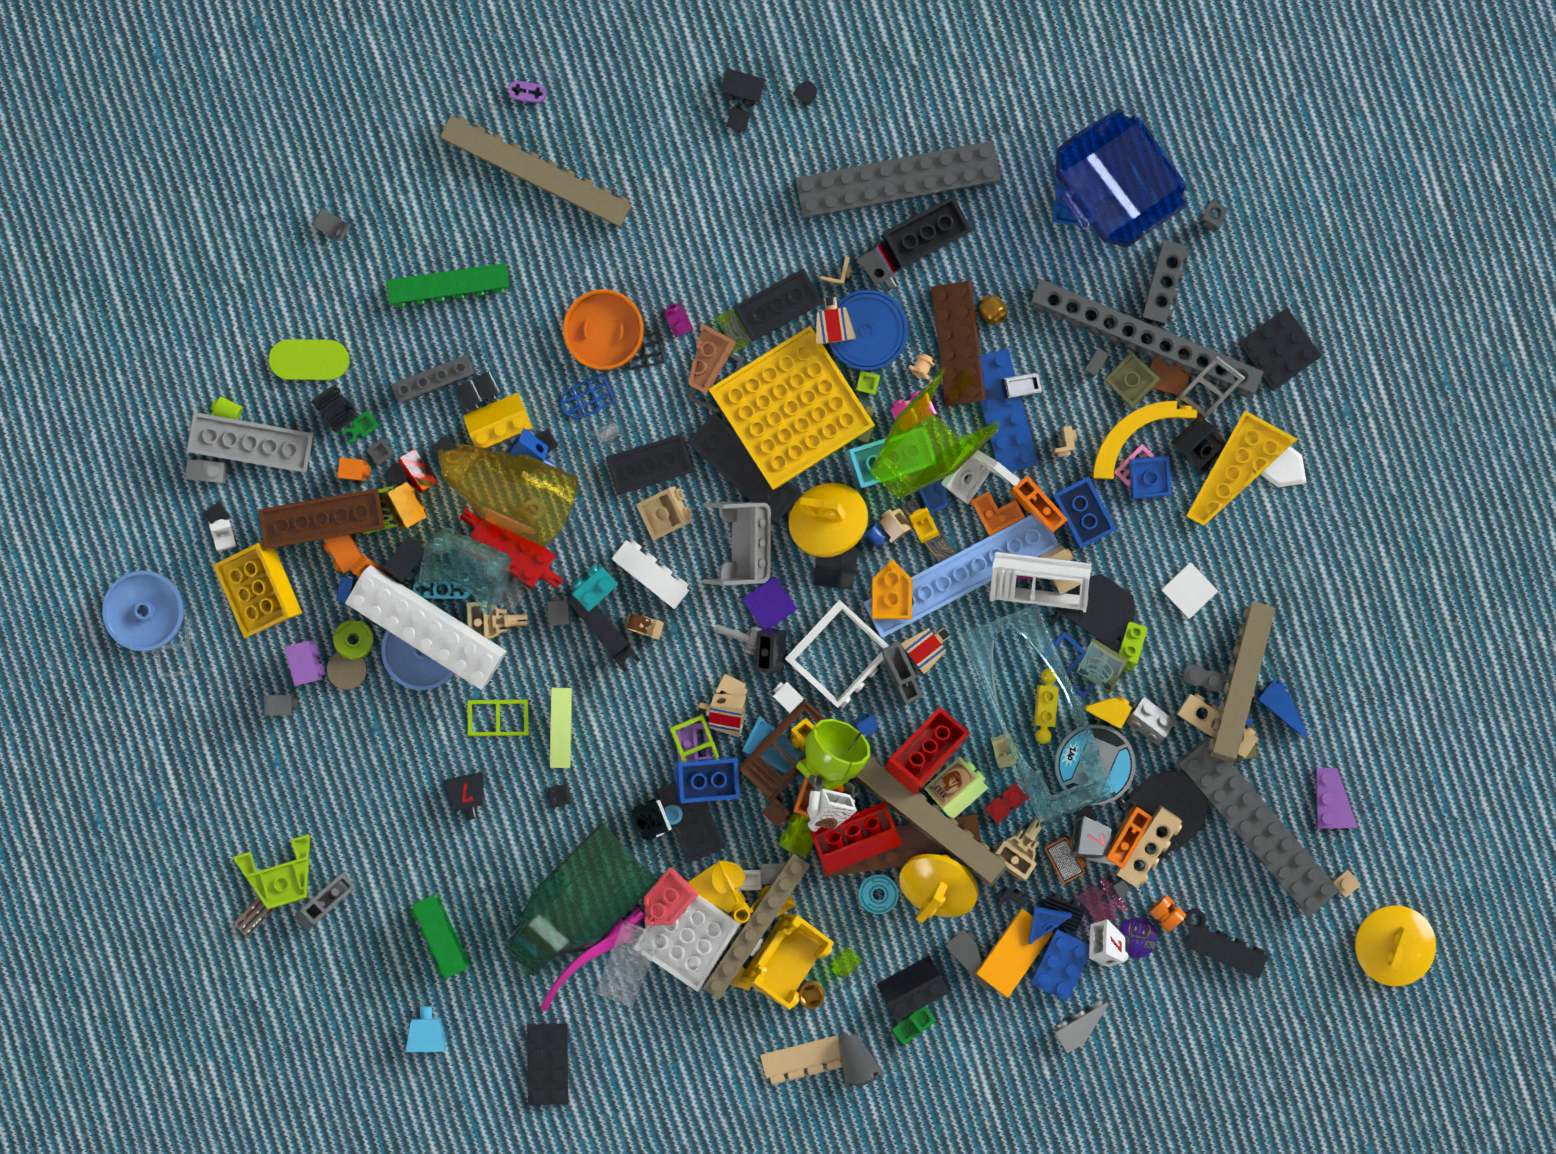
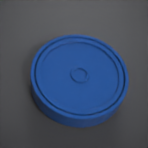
M859 290L848 294L837 303L838 308H847L856 339L830 343L833 352L842 362L860 370H877L886 367L899 357L907 343L909 329L906 315L897 301L889 295L876 290Z

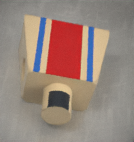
M836 297L824 298L826 310L817 311L816 344L856 339L847 308H838Z
M944 627L935 634L928 628L905 640L901 645L921 672L925 674L945 653L946 649L942 643L951 636Z
M715 694L711 704L700 703L698 714L709 716L708 726L711 729L740 737L744 725L746 696Z

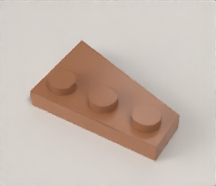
M701 323V333L699 340H697L696 356L692 364L688 384L707 395L709 388L712 387L737 342Z

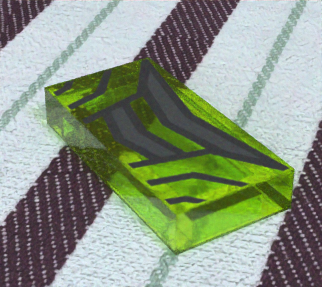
M733 308L715 317L725 336L737 342L733 348L735 353L753 343Z

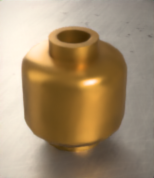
M986 295L979 301L978 313L986 323L998 325L1006 319L1008 307L997 295L990 297Z

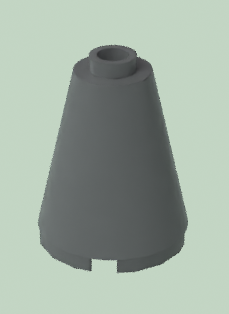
M848 1032L840 1036L841 1040L838 1041L847 1090H853L852 1085H857L859 1088L877 1080L878 1074L879 1076H884L883 1070L857 1034Z

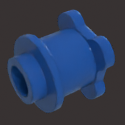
M879 520L869 525L862 538L866 536L870 540L872 547L875 545L879 547L887 540L885 538L887 533L883 532L878 526L880 524Z

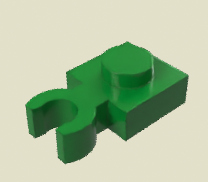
M367 410L352 421L355 427L345 429L342 434L346 435L351 432L353 438L348 442L352 444L356 442L359 434L365 438L380 426Z

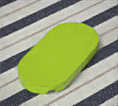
M286 339L275 344L269 354V365L272 371L278 377L286 380H335L347 371L350 364L349 353L341 343L334 340Z

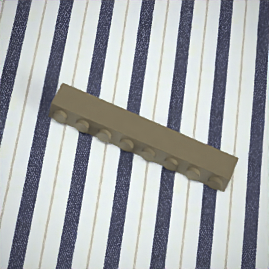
M1252 601L1249 606L1244 608L1242 616L1245 618L1244 625L1241 624L1238 630V636H1240L1239 644L1236 643L1234 646L1233 655H1235V659L1228 668L1230 678L1223 687L1225 697L1224 700L1221 699L1218 706L1220 716L1219 719L1216 718L1213 725L1215 735L1214 738L1211 737L1208 744L1209 756L1231 763L1237 759L1275 607Z
M794 853L791 854L753 910L754 912L751 913L750 919L745 922L702 988L720 1000L809 868V863Z

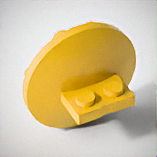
M840 483L817 485L802 494L795 502L789 516V531L796 545L804 552L817 557H833L848 551L861 539L868 523V510L861 495L847 485Z
M916 855L904 864L900 872L899 883L901 890L906 898L920 909L916 920L922 924L927 918L931 919L933 915L949 918L962 916L968 913L977 901L978 886L968 867L961 865L948 855Z
M1385 906L1373 911L1361 923L1355 938V953L1361 968L1369 977L1384 985L1404 986L1417 981L1429 970L1436 953V939L1432 927L1420 913L1404 906Z

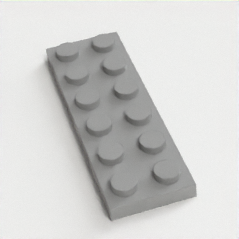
M193 412L186 452L307 473L313 433Z

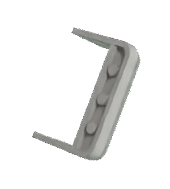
M760 502L703 503V507L719 508L721 519L725 522H732V562H724L720 566L719 578L703 579V583L724 586L767 582L770 577L771 509L769 505Z

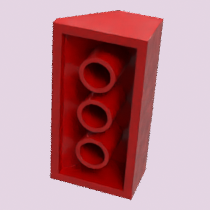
M885 802L851 815L849 819L842 822L835 829L820 827L816 832L810 831L826 874L902 845Z

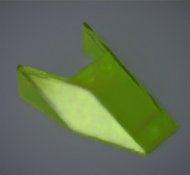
M944 368L898 414L870 472L898 499L955 473L998 431L1001 424L999 421H996L964 437H958L929 408L933 395L946 371Z

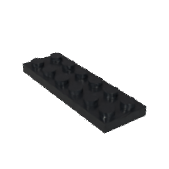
M715 413L687 441L695 451L751 502L768 504L771 509V520L774 523H777L803 494L789 481L772 490L736 432Z

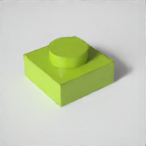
M861 371L856 391L876 395L880 375Z

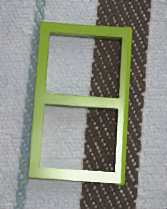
M528 699L468 700L467 736H529ZM472 704H496V732H472ZM500 704H524V732H500Z
M703 714L670 727L682 760H686L685 756L711 746L715 758L719 757ZM701 720L709 741L683 752L675 730Z

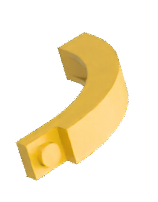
M1165 401L1147 405L1132 412L1118 422L1103 440L1095 458L1092 479H1114L1116 459L1123 444L1143 425L1166 418L1196 419L1197 410H1192V406H1180V409H1177V401Z

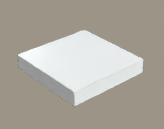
M1191 562L1161 589L1188 619L1218 592Z

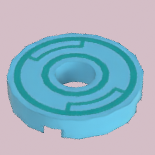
M883 874L869 876L861 883L859 889V900L862 906L873 914H885L891 911L899 898L895 882ZM875 889H882L884 891V897L881 900H876L873 897Z

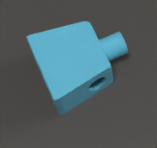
M420 1006V1018L411 1019L406 1052H445L446 1043L441 1018H432V1006Z

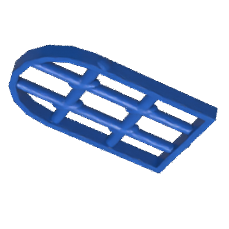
M603 373L572 386L561 397V407L564 413L576 419L587 417L616 403L611 387L608 385ZM602 376L605 382L592 387L590 381ZM587 383L589 386L588 390L577 394L574 388ZM606 385L609 393L597 398L594 391ZM572 390V397L563 401L566 393ZM591 392L594 398L589 402L581 404L579 398ZM611 395L613 402L601 407L599 401ZM576 399L577 407L565 411L563 404ZM596 402L598 408L585 413V406ZM579 409L582 412L581 416L570 415V413Z

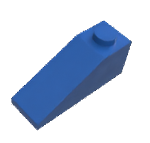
M1279 680L1276 682L1270 681L1256 700L1300 736L1306 737L1308 734L1290 694L1286 691L1287 687Z

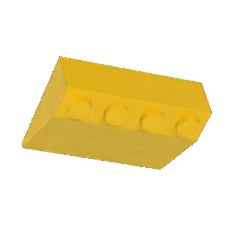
M264 541L213 565L244 639L302 614L275 548L265 549Z

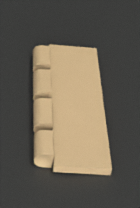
M838 1035L760 1055L766 1078H770L771 1084L775 1085L786 1082L784 1077L786 1073H788L789 1081L805 1077L803 1070L807 1068L809 1076L825 1072L823 1067L825 1063H827L828 1071L842 1068Z

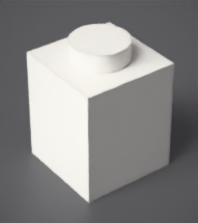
M780 682L773 690L775 692L773 697L789 713L804 699L788 682L785 684Z

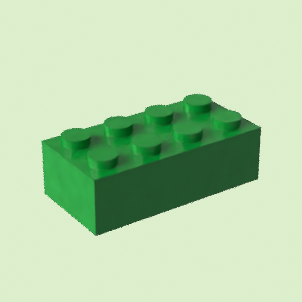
M438 893L412 904L411 914L414 920H418L421 925L419 931L422 938H427L429 943L427 949L432 958L435 957L437 960V965L435 966L439 975H443L446 979L468 969L470 963Z

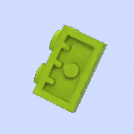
M798 813L792 814L786 831L782 833L779 843L781 847L805 859L814 843L810 833L811 829L808 827V822L811 820L810 817Z

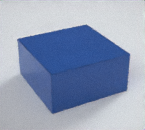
M341 576L336 601L346 602L355 587L356 579Z

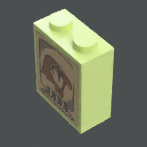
M959 757L924 789L943 811L954 819L985 792L988 787L983 782L986 780L979 771L974 772L976 770L975 766L969 760L965 762Z

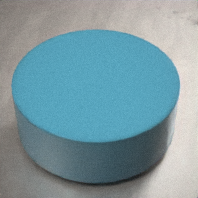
M671 804L664 809L670 825H675L681 821L683 812L678 805Z

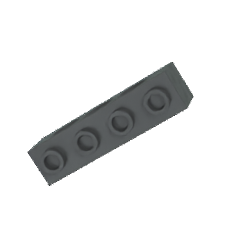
M1165 239L1162 241L1141 319L1162 325L1166 324V321L1171 320L1173 310L1170 309L1171 303L1176 301L1179 291L1175 290L1177 282L1181 283L1184 274L1181 267L1183 263L1187 262L1189 252L1186 251V245ZM1167 259H1174L1176 261V268H1169L1166 265ZM1162 278L1170 279L1171 286L1169 288H1164L1161 285ZM1157 297L1165 299V307H1158L1155 300Z
M465 355L391 385L398 403L404 404L475 376V372L469 357Z

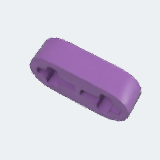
M514 81L508 88L510 96L519 101L541 103L547 96L545 88L540 84ZM517 85H520V88L522 90H526V93L520 92L519 95L516 96L515 92L512 91V89H515ZM537 89H540L543 95L539 96L538 99H535L533 94H529V91L536 92Z

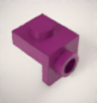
M681 303L671 304L663 310L675 338L693 330Z

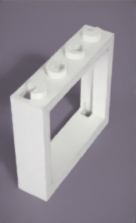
M840 600L785 659L837 708L840 705L844 708L851 700L849 696L852 692L858 693L865 685L863 682L867 676L872 678L879 670L877 665L881 661L885 664L882 652L838 699L795 659L841 610L883 649L889 645Z

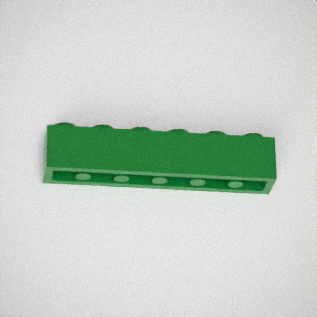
M506 263L386 280L389 304L391 306L395 305V308L407 307V303H415V306L425 305L428 300H434L435 303L447 301L446 298L454 297L455 300L466 299V295L474 294V297L486 296V292L494 291V294L506 293V289H510Z

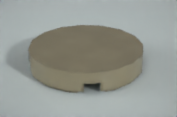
M335 653L329 659L327 675L330 682L336 687L343 690L354 689L364 681L367 675V664L364 658L349 660Z

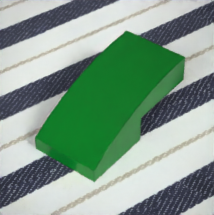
M924 1006L894 1026L891 1032L900 1044L904 1046L936 1022V1019L927 1007Z

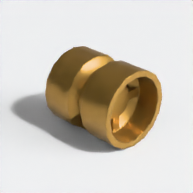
M813 980L803 983L799 989L801 1004L809 1009L820 1007L825 999L822 985Z

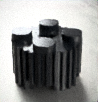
M333 385L312 400L314 407L323 414L321 416L323 421L334 432L339 431L357 417L351 403L342 394L340 395L341 390L337 385Z

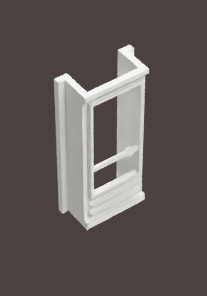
M995 552L990 601H995L996 599L1077 609L1086 612L1092 564ZM1016 575L1033 577L1032 589L1015 587ZM1036 577L1081 583L1080 595L1066 593L1060 595L1058 592L1035 590Z

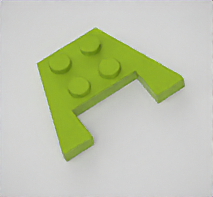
M309 834L291 839L296 860L257 871L252 852L233 857L268 910L307 898L310 852Z

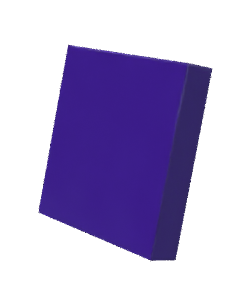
M775 576L742 599L762 629L773 627L797 610V607Z

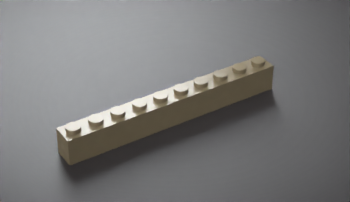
M459 115L456 118L450 116L440 136L443 141L619 228L622 227L632 207L628 203L629 200L621 195L615 197L611 195L612 191L601 186L600 189L592 186L594 182L583 177L580 180L574 177V172L566 168L562 171L556 168V163L548 159L544 162L538 159V154L532 151L526 153L521 150L522 147L514 142H510V144L503 142L504 138L500 135L493 133L491 136L485 133V128L477 124L473 127L467 124V119Z
M870 755L868 763L853 779L879 800L885 802L889 808L960 864L968 867L969 871L988 886L992 887L1006 871V860L999 854L994 855L991 853L989 846L984 842H977L969 830H962L958 827V822L950 816L948 818L942 814L943 811L937 805H930L922 793L918 792L914 795L887 772L885 768L879 765L880 761L876 757Z

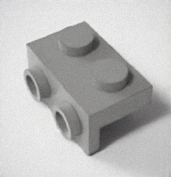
M1143 697L1126 722L1134 730L1143 734L1150 742L1158 745L1165 739L1176 720Z

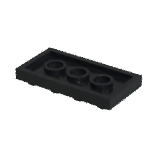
M803 268L733 307L752 342L822 305L823 302Z
M682 434L605 457L617 496L694 472Z
M675 782L657 789L664 809L671 804L678 805L682 809L683 817L681 821L672 825L688 863L725 848L706 801L693 803L676 802Z
M568 1023L527 1024L528 1105L569 1104Z

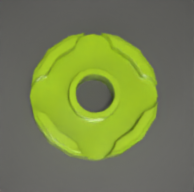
M346 621L335 630L333 637L334 648L345 659L359 660L367 656L371 651L373 633L369 626L361 621ZM352 635L359 638V642L355 645L349 644L347 641Z

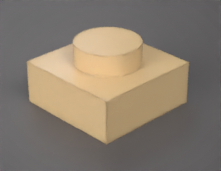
M1348 869L1332 881L1345 898L1361 885Z

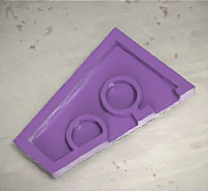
M1316 768V823L1318 829L1358 828L1337 768Z

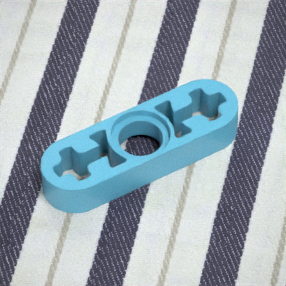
M420 580L414 584L413 592L425 599H465L471 595L472 588L466 581ZM434 583V596H430L431 591H425L424 595L417 591V587H420L421 584H424V587L431 588L430 584ZM454 583L453 588H460L461 584H464V587L468 588V592H464L463 596H461L460 592H453L454 596H450L452 592L450 584ZM445 584L448 587L447 594L439 595L437 593V586Z

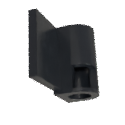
M651 799L633 807L631 810L643 840L656 838L672 830L660 800Z

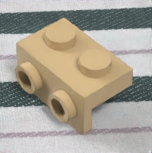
M1065 426L1061 428L1063 447L1052 450V454H1057V457L1069 456L1075 450L1074 443L1077 442L1076 430H1072V426Z

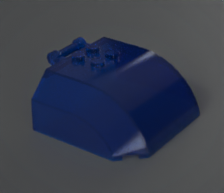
M1117 108L1073 135L1056 149V176L1067 190V192L1059 197V200L1064 202L1080 224L1079 228L1081 231L1092 225L1104 242L1128 248L1187 207V200L1184 199V191L1187 190L1186 182L1145 124L1137 116L1128 117L1124 115L1123 110Z

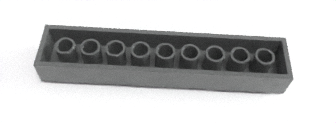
M988 141L797 177L795 181L802 218L805 220L1000 183L1001 178L994 141Z
M1206 736L1176 763L1300 909L1310 917L1340 890L1233 764L1209 756L1208 744L1210 738Z

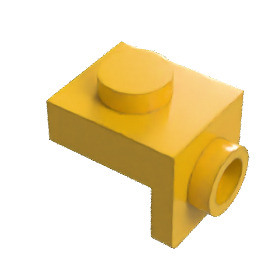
M927 508L918 509L909 516L921 543L940 535Z

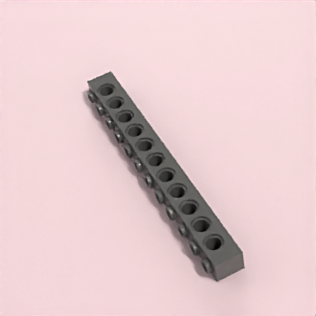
M1040 279L1030 303L1037 312L1044 313L1045 311L1052 314L1051 316L1054 319L1060 321L1063 319L1070 322V325L1076 328L1084 327L1095 336L1103 335L1108 337L1107 340L1112 343L1118 344L1120 342L1125 344L1126 348L1136 352L1139 350L1144 352V355L1148 358H1160L1165 365L1174 367V365L1179 366L1184 373L1190 375L1193 373L1199 375L1218 356L1245 377L1243 382L1234 389L1238 391V395L1245 398L1253 397L1264 371ZM1053 297L1057 299L1058 305H1050L1048 298ZM1073 305L1076 308V313H1069L1066 307ZM1092 313L1095 316V320L1088 321L1085 318V314ZM1104 321H1111L1114 327L1107 329L1104 326ZM1122 329H1130L1132 336H1125L1122 333ZM1142 336H1147V337H1149L1151 343H1150V344H1144V343H1142L1141 337H1142ZM1159 345H1168L1169 351H1161ZM1184 351L1188 359H1180L1178 352ZM1197 359H1203L1206 362V367H1199ZM1216 363L1203 378L1209 382L1219 383V387L1227 390L1235 382L1234 375L1224 369V375H1218L1215 368L1222 366Z

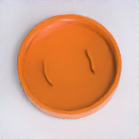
M599 289L587 292L573 302L564 319L563 336L568 350L577 361L594 370L608 371L626 365L636 356L644 338V323L638 308L628 297L617 291Z

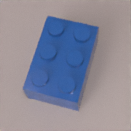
M1089 476L1052 495L1057 508L1068 519L1065 523L1079 549L1116 531Z
M730 756L673 761L676 802L693 803L740 798L738 758Z
M1055 928L1029 982L1052 995L1068 1001L1089 958L1090 944Z

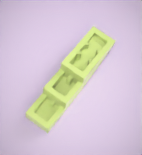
M552 687L550 768H570L572 688Z

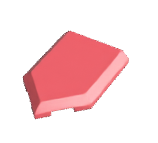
M671 867L667 869L644 896L645 926L674 924L699 895Z

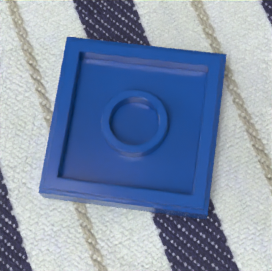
M1169 455L1129 459L1131 499L1172 496Z

